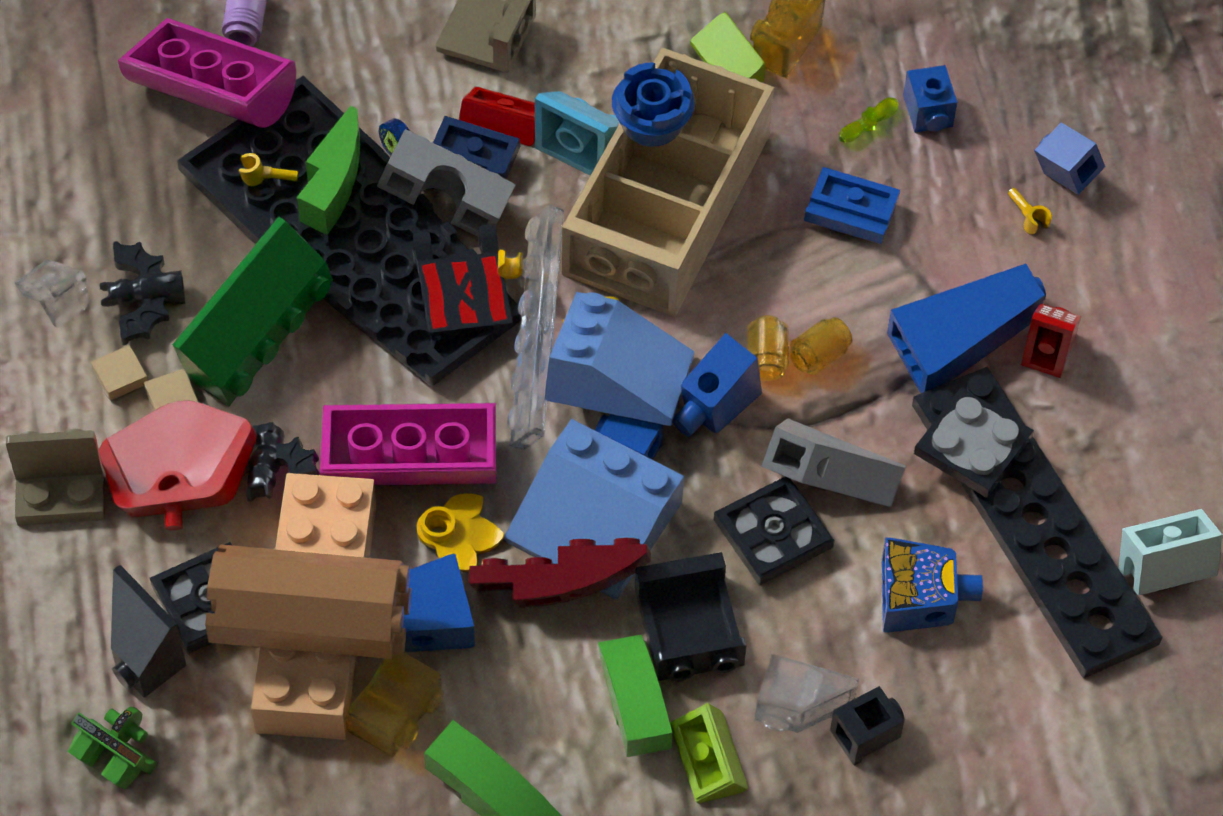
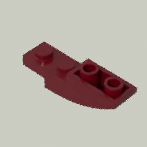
M616 538L613 540V545H596V541L593 539H573L569 541V546H558V564H552V559L545 557L525 559V564L508 565V560L500 558L483 559L481 566H469V584L476 592L513 591V600L519 608L547 606L586 597L619 583L633 575L636 567L645 566L650 563L651 552L647 544H640V539Z

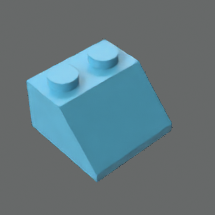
M561 91L539 93L535 98V148L591 176L619 125L618 119L615 115H608L590 106L586 101L580 98H573Z

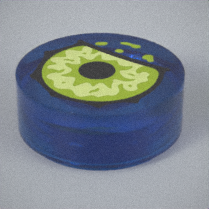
M392 118L379 126L381 143L390 156L395 150L404 130L410 131L406 124L397 118Z

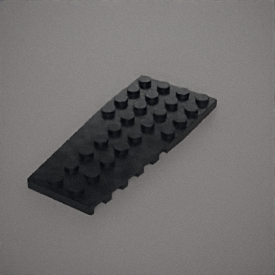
M304 75L296 80L291 101L283 115L274 124L261 128L237 119L177 160L179 171L255 244L278 217L284 219L328 265L333 281L323 299L429 386L438 383L512 328L507 327L429 337L417 265L413 254L414 233H430L433 259L477 253L473 248L468 250L457 238L456 229L448 221L443 222L434 212L433 204L423 193L418 195L413 205L377 187L390 157L360 127V157L357 176L341 216L328 235L300 222L297 196L308 184L306 161L344 114ZM247 153H254L259 156L263 166L298 171L297 181L265 178L258 185H247L239 173V169H246L242 164L241 156ZM507 293L513 326H515L525 318V306L522 302L517 304Z

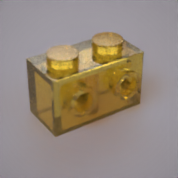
M825 0L771 1L767 16L764 20H757L750 35V40L754 42L753 48L764 61L766 70L787 79L822 27Z

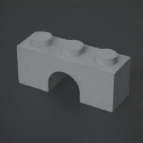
M405 129L377 187L413 205L422 191L430 188L440 189L449 194L456 205V212L451 224L479 237V227L481 225L494 224L496 226L516 184L504 179L497 173L490 172L466 160L459 154H454L430 142L423 136L416 135Z

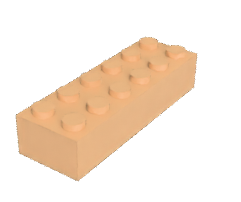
M287 473L275 549L370 558L377 506L374 479ZM260 647L251 705L255 733L346 740L357 656Z

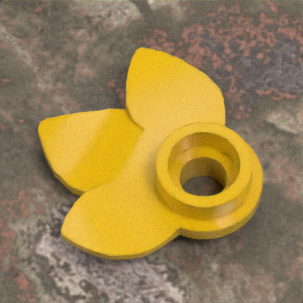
M463 493L455 495L443 507L436 506L426 510L417 522L419 540L425 546L435 549L438 558L455 554L460 572H469V566H477L476 554L486 553L494 549L504 539V533L494 523L479 516L483 507V496L477 494ZM435 527H442L446 531L435 533L431 530Z

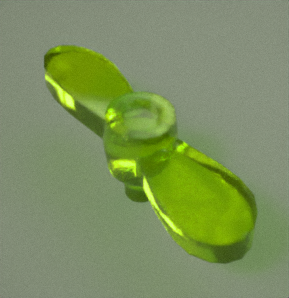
M888 97L879 102L874 108L868 107L862 113L860 119L844 126L840 130L839 140L845 143L852 142L864 131H873L876 128L877 122L888 119L897 113L898 100Z

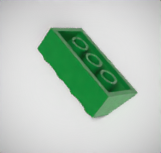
M280 217L276 219L172 344L190 381L228 406L237 397L243 396L249 390L256 373L263 365L269 364L276 357L279 345L289 333H294L300 328L305 319L306 312L315 301H320L326 296L333 281L326 261L284 219Z

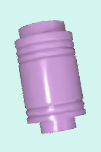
M227 0L222 25L224 37L251 47L254 46L261 37L267 0Z

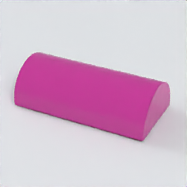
M169 18L161 22L118 60L122 75L133 83L261 128L274 124L283 115L291 101L296 83L295 61Z
M496 403L323 405L320 475L374 479V485L496 484Z

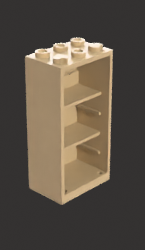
M661 48L653 62L655 63V68L666 69L674 74L677 69L683 73L690 84L695 99L693 114L673 141L656 147L644 146L634 142L626 135L619 123L562 226V275L676 317L769 138L774 87L761 83L757 79H750L730 72L721 66H713L691 58L686 54L682 55Z

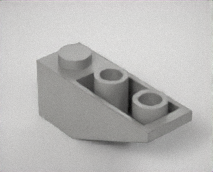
M787 418L775 427L761 467L804 484L891 507L907 466Z

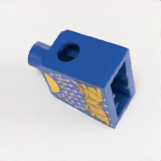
M885 537L881 557L883 632L890 633L949 626L954 623L958 601L982 600V575L957 574L956 552L953 549Z

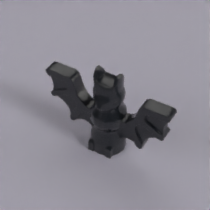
M114 241L115 267L118 270L130 271L139 276L132 281L119 279L115 282L100 283V290L108 291V296L101 300V306H123L134 302L142 305L134 312L125 314L119 319L122 345H127L129 341L136 338L150 339L151 331L156 324L170 320L169 312L164 308L167 302H174L175 305L186 304L182 270L161 272V268L165 264L163 255L153 256L148 254L143 249L141 242H137L136 245H123L118 241Z
M274 422L253 425L257 434L256 442L243 474L244 476L250 472L246 492L248 502H252L255 498L266 496L269 499L273 497V488L276 484L275 474L279 471L280 466L288 467L289 472L293 474L320 475L316 467V462L319 461L316 451L314 449H303V444L299 437H295L291 442L284 444V431L276 426Z

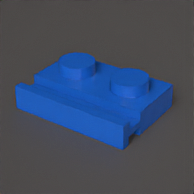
M823 167L811 195L810 203L805 210L804 221L882 244L885 232L888 229L899 200L900 189Z

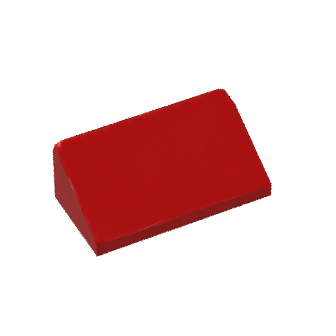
M477 86L462 99L459 120L519 138L520 144L526 146L534 144V102Z

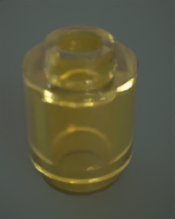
M771 315L760 316L747 326V350L758 358L760 380L772 381L783 377L785 369L789 365V327L785 322Z
M839 318L821 319L791 341V361L798 370L816 375L847 353L848 346L853 341L852 334L847 325Z

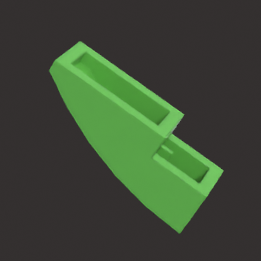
M353 106L347 109L307 159L308 184L297 196L300 222L326 235L329 234L341 216L357 176L360 157V131L358 109Z
M642 635L598 642V650L616 725H619L626 757L671 749V725L653 663Z
M454 720L450 722L424 752L425 769L459 792L462 803L481 816H562L518 771Z

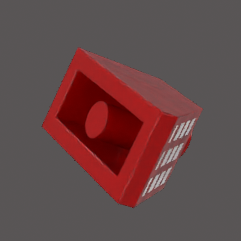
M1041 303L1035 310L1031 320L1021 365L1061 378L1077 335L1081 316L1070 313L1061 307H1051Z

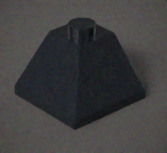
M119 565L113 569L111 651L115 666L112 668V671L126 689H130L133 686L145 698L187 665L177 623Z

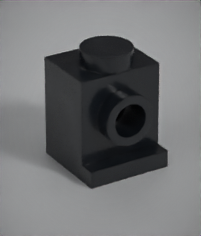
M878 686L834 709L830 731L855 766L862 762L863 757L901 738L905 717L899 703L892 697L888 699L881 687ZM866 726H872L874 728L868 730Z

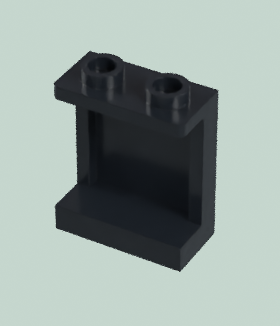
M722 552L635 568V593L658 681L667 679L671 681H684L691 678L694 674L710 671L727 673L733 671L738 666L745 665L747 646L745 638L739 635L725 582L726 565Z

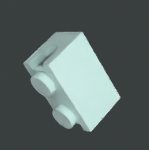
M1202 509L1122 528L1118 569L1123 576L1133 575V589L1138 596L1218 575L1223 535Z

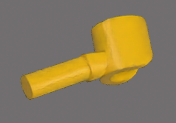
M247 153L241 156L242 164L246 169H239V173L247 185H258L265 178L297 181L298 171L263 166L259 156L254 153Z
M1012 188L1008 192L1010 198L1026 217L1023 227L1028 234H1036L1038 230V224L1034 219L1039 220L1043 227H1049L1052 214L1048 208L1041 205L1032 207L1016 188Z
M499 250L498 274L505 279V283L508 279H515L521 276L523 253L519 252L516 258H506L505 250Z

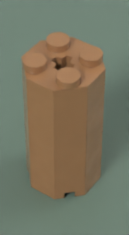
M220 545L218 547L219 552L214 553L207 585V600H211L212 612H215L206 613L205 626L209 643L392 659L393 655H404L406 628H403L404 615L410 614L412 588H409L410 566L403 565L402 561Z

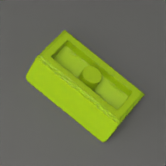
M726 12L718 15L690 39V45L703 62L713 66H721L730 72L750 79H757L761 83L764 82L766 68L764 61Z
M706 703L670 722L696 803L700 804L740 794L748 790L725 716L720 709Z

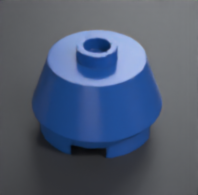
M653 62L639 64L624 73V79L616 86L612 95L613 112L626 135L634 142L649 147L662 146L673 141L691 118L695 107L693 92L683 73L677 69L674 74L666 69L655 68V63Z

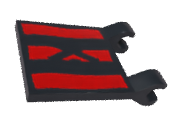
M494 224L481 225L479 227L478 243L481 254L433 259L430 233H414L413 254L417 265L429 337L513 326L505 279L498 274L499 246L496 226Z

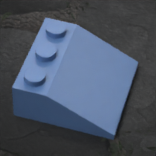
M576 292L549 356L544 400L671 426L682 394L680 386L688 376L694 358V351L620 301L605 298L598 293Z
M571 419L548 451L504 536V541L533 557L552 559V564H558V546H569V541L573 539H593L596 541V545H613V540L616 538L640 539V544H647L649 550H651L682 504L684 476ZM634 574L600 592L617 600Z

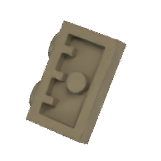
M458 0L436 42V51L508 73L536 17V0Z
M68 429L64 432L54 433L28 431L19 435L6 436V448L16 479L15 519L17 526L105 520V472L94 431H84L82 429Z

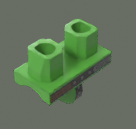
M129 707L121 714L113 708L109 709L105 714L104 720L113 725L111 731L94 719H89L81 713H78L71 723L79 731L67 752L92 767L106 747L115 754L101 775L125 790L137 778L141 770L151 774L158 763L128 743L132 738L141 744L148 736V732L139 727L143 714L135 707Z

